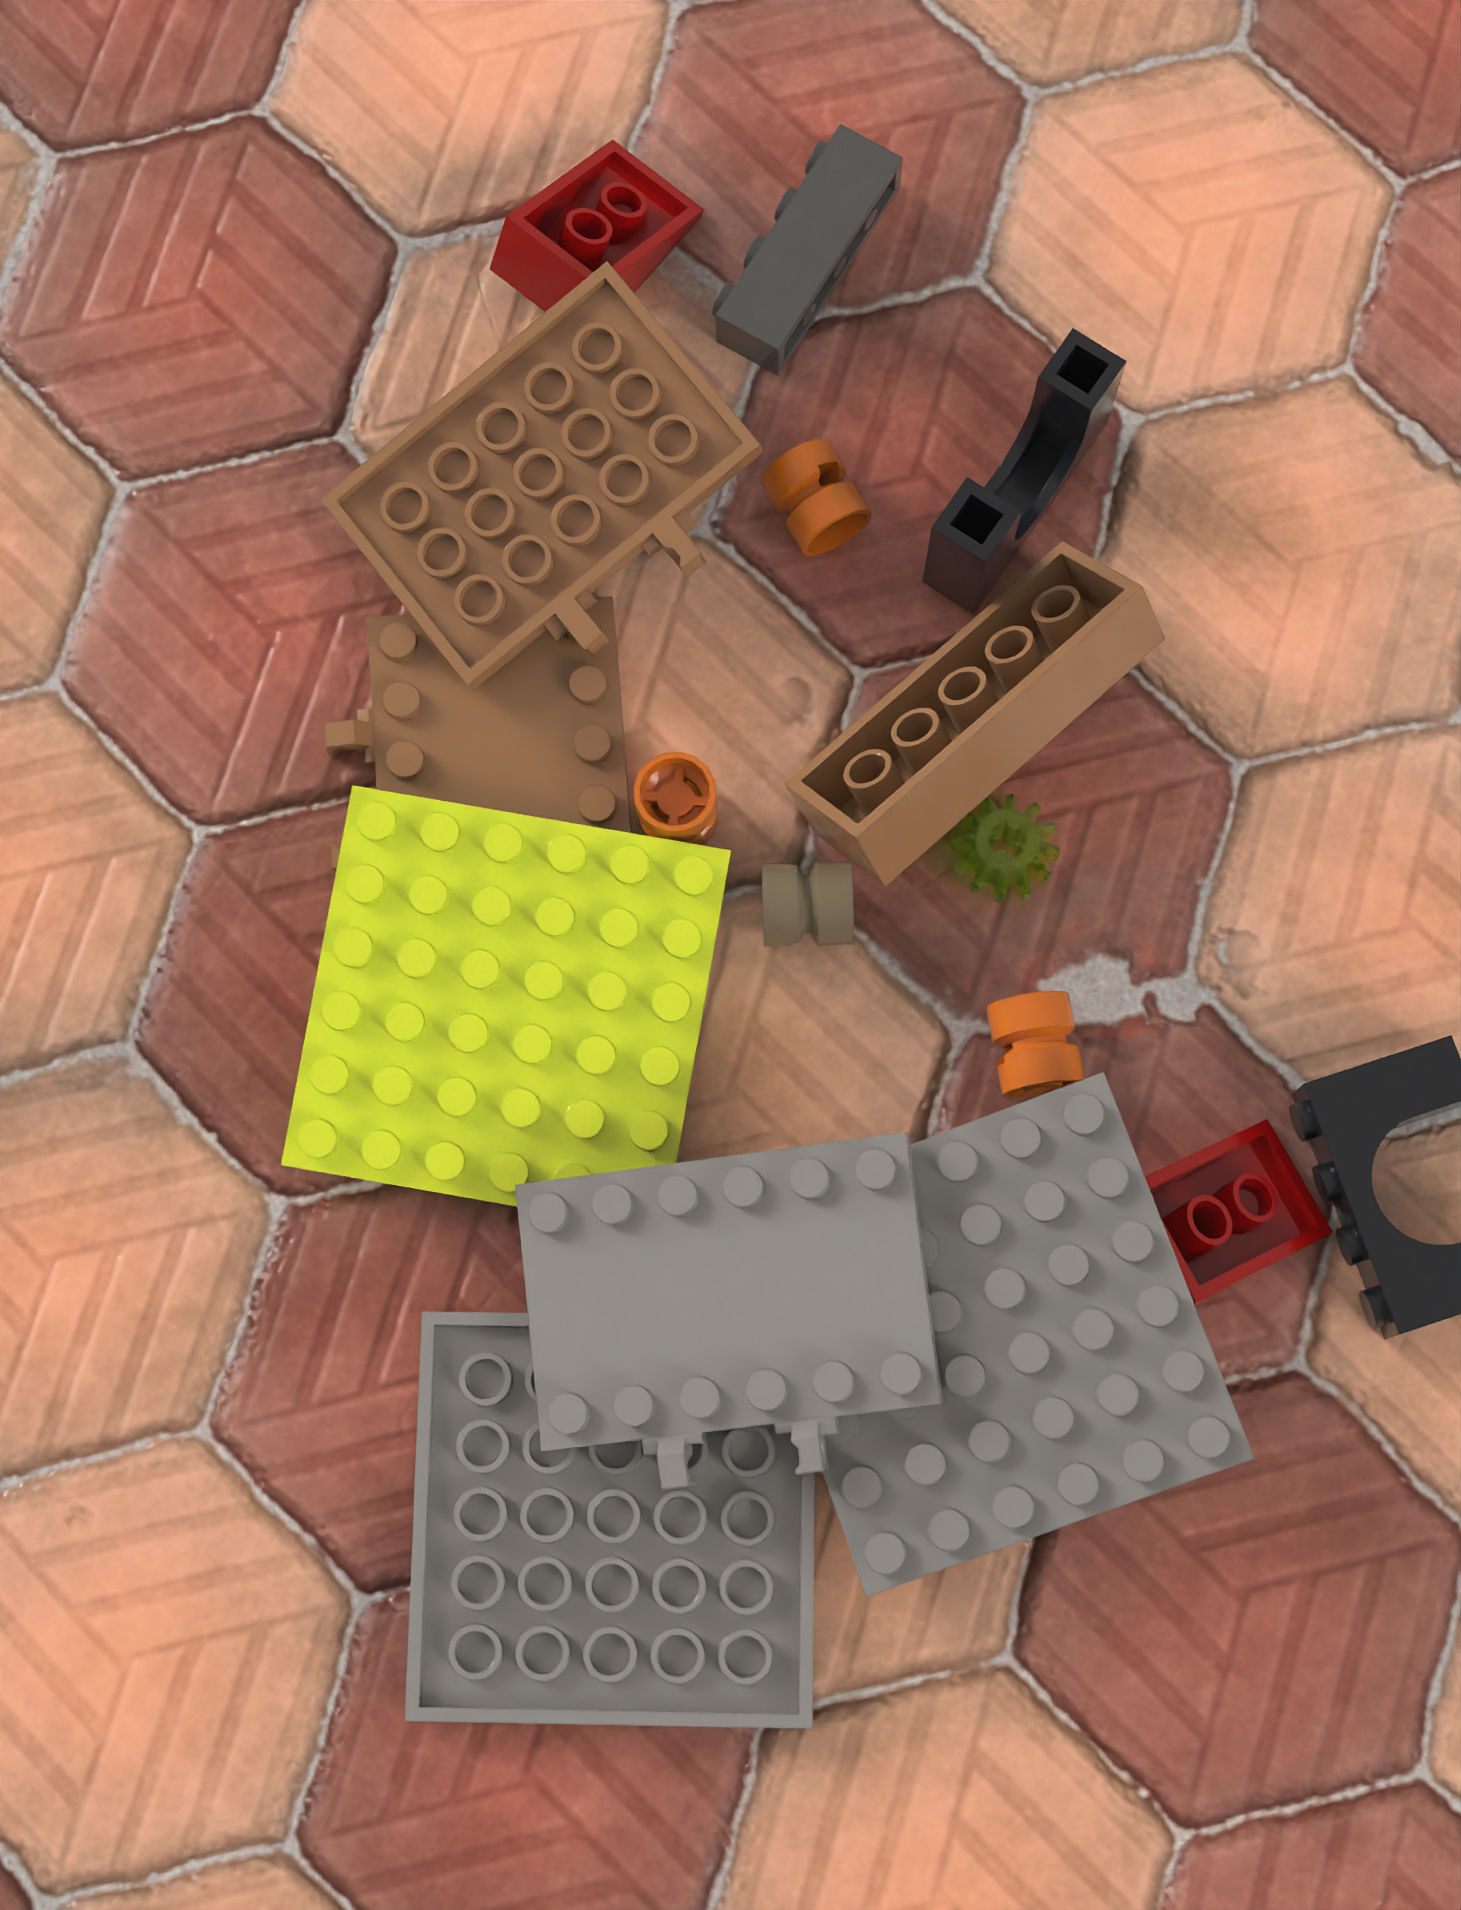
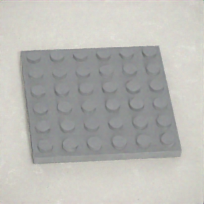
M1104 1072L910 1145L943 1404L838 1417L839 1434L825 1435L829 1470L824 1471L823 1475L866 1597L1254 1459Z
M422 1311L405 1721L812 1729L815 1473L800 1475L795 1473L799 1466L798 1448L791 1443V1433L776 1434L775 1424L705 1432L706 1443L692 1444L693 1455L687 1461L688 1474L696 1481V1486L670 1490L662 1489L657 1455L644 1456L642 1440L541 1451L528 1313Z

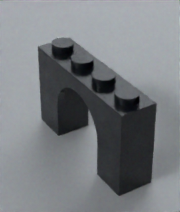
M1072 328L1038 376L1027 418L996 472L985 487L967 477L931 527L923 583L973 615L1107 425L1125 369L1126 360Z
M1452 1035L1304 1083L1292 1094L1295 1104L1289 1106L1291 1121L1297 1136L1302 1142L1309 1140L1318 1165L1313 1166L1312 1173L1318 1193L1326 1204L1333 1202L1342 1227L1336 1229V1239L1341 1254L1349 1266L1356 1264L1365 1290L1359 1292L1364 1315L1373 1329L1380 1327L1384 1340L1461 1314V1242L1450 1245H1434L1417 1241L1403 1234L1390 1223L1381 1211L1372 1186V1165L1376 1151L1382 1140L1391 1130L1461 1106V1058Z

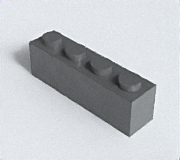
M842 124L839 125L828 143L820 141L809 157L805 169L807 176L798 190L791 187L783 195L775 212L774 219L777 222L767 237L759 235L751 244L744 259L743 266L746 269L735 285L730 282L727 283L719 293L712 310V315L716 317L717 342L779 376L900 189L903 157Z

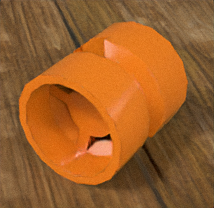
M825 438L813 439L788 450L766 468L761 476V484L776 510L782 514H790L786 520V527L802 554L807 557L818 556L843 545L866 527L872 516L870 508L856 485L852 482H843L846 476V468L831 443Z
M683 752L662 753L650 759L638 772L633 787L638 822L645 836L704 846L714 835L719 820L715 779L708 766L696 756Z
M1065 991L1033 992L1008 997L987 1006L986 1010L992 1043L1004 1048L1005 1055L996 1061L1002 1097L1014 1099L1037 1097L1085 1079L1079 1046L1067 1042V1036L1075 1029L1069 993Z

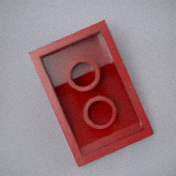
M612 139L506 216L489 269L544 312L555 305L606 261L609 262L635 293L699 221L704 209Z
M1268 1119L1145 1176L1195 1306L1333 1233Z

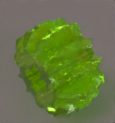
M1013 793L1006 795L1002 810H998L994 801L986 797L979 804L980 816L969 812L959 821L960 826L965 832L954 834L951 840V849L964 854L955 861L954 870L956 874L965 875L976 872L969 887L970 891L974 894L981 892L987 883L995 885L993 900L997 903L1004 901L1008 886H1012L1016 895L1021 900L1029 898L1032 891L1030 880L1037 884L1046 885L1051 877V872L1045 864L1056 862L1060 854L1059 847L1046 842L1056 832L1054 822L1034 824L1041 807L1037 802H1033L1027 806L1023 813L1015 810L1017 797ZM1001 838L1006 846L1017 845L1013 858H1009L1004 850L993 852L996 839Z

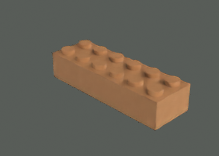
M1062 541L785 783L786 788L813 832L886 887L1165 640L1143 586Z

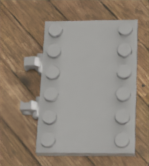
M906 1132L515 1185L541 1451L642 1440L644 1456L657 1455L662 1489H679L696 1486V1481L688 1474L687 1461L693 1455L692 1444L706 1443L705 1432L775 1424L776 1434L791 1433V1443L798 1448L799 1466L795 1473L797 1475L818 1473L829 1470L825 1435L839 1434L838 1417L943 1404L909 1134Z

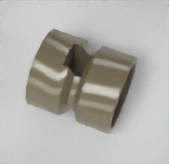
M851 861L816 862L810 871V875H803L798 865H791L790 863L762 864L764 946H792V943L800 942L804 933H811V936L818 945L853 944L854 911Z

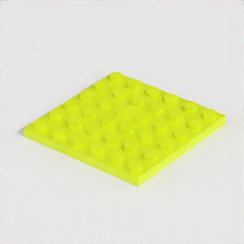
M352 785L281 1165L517 1206L515 1188L517 1184L677 1163L731 850Z

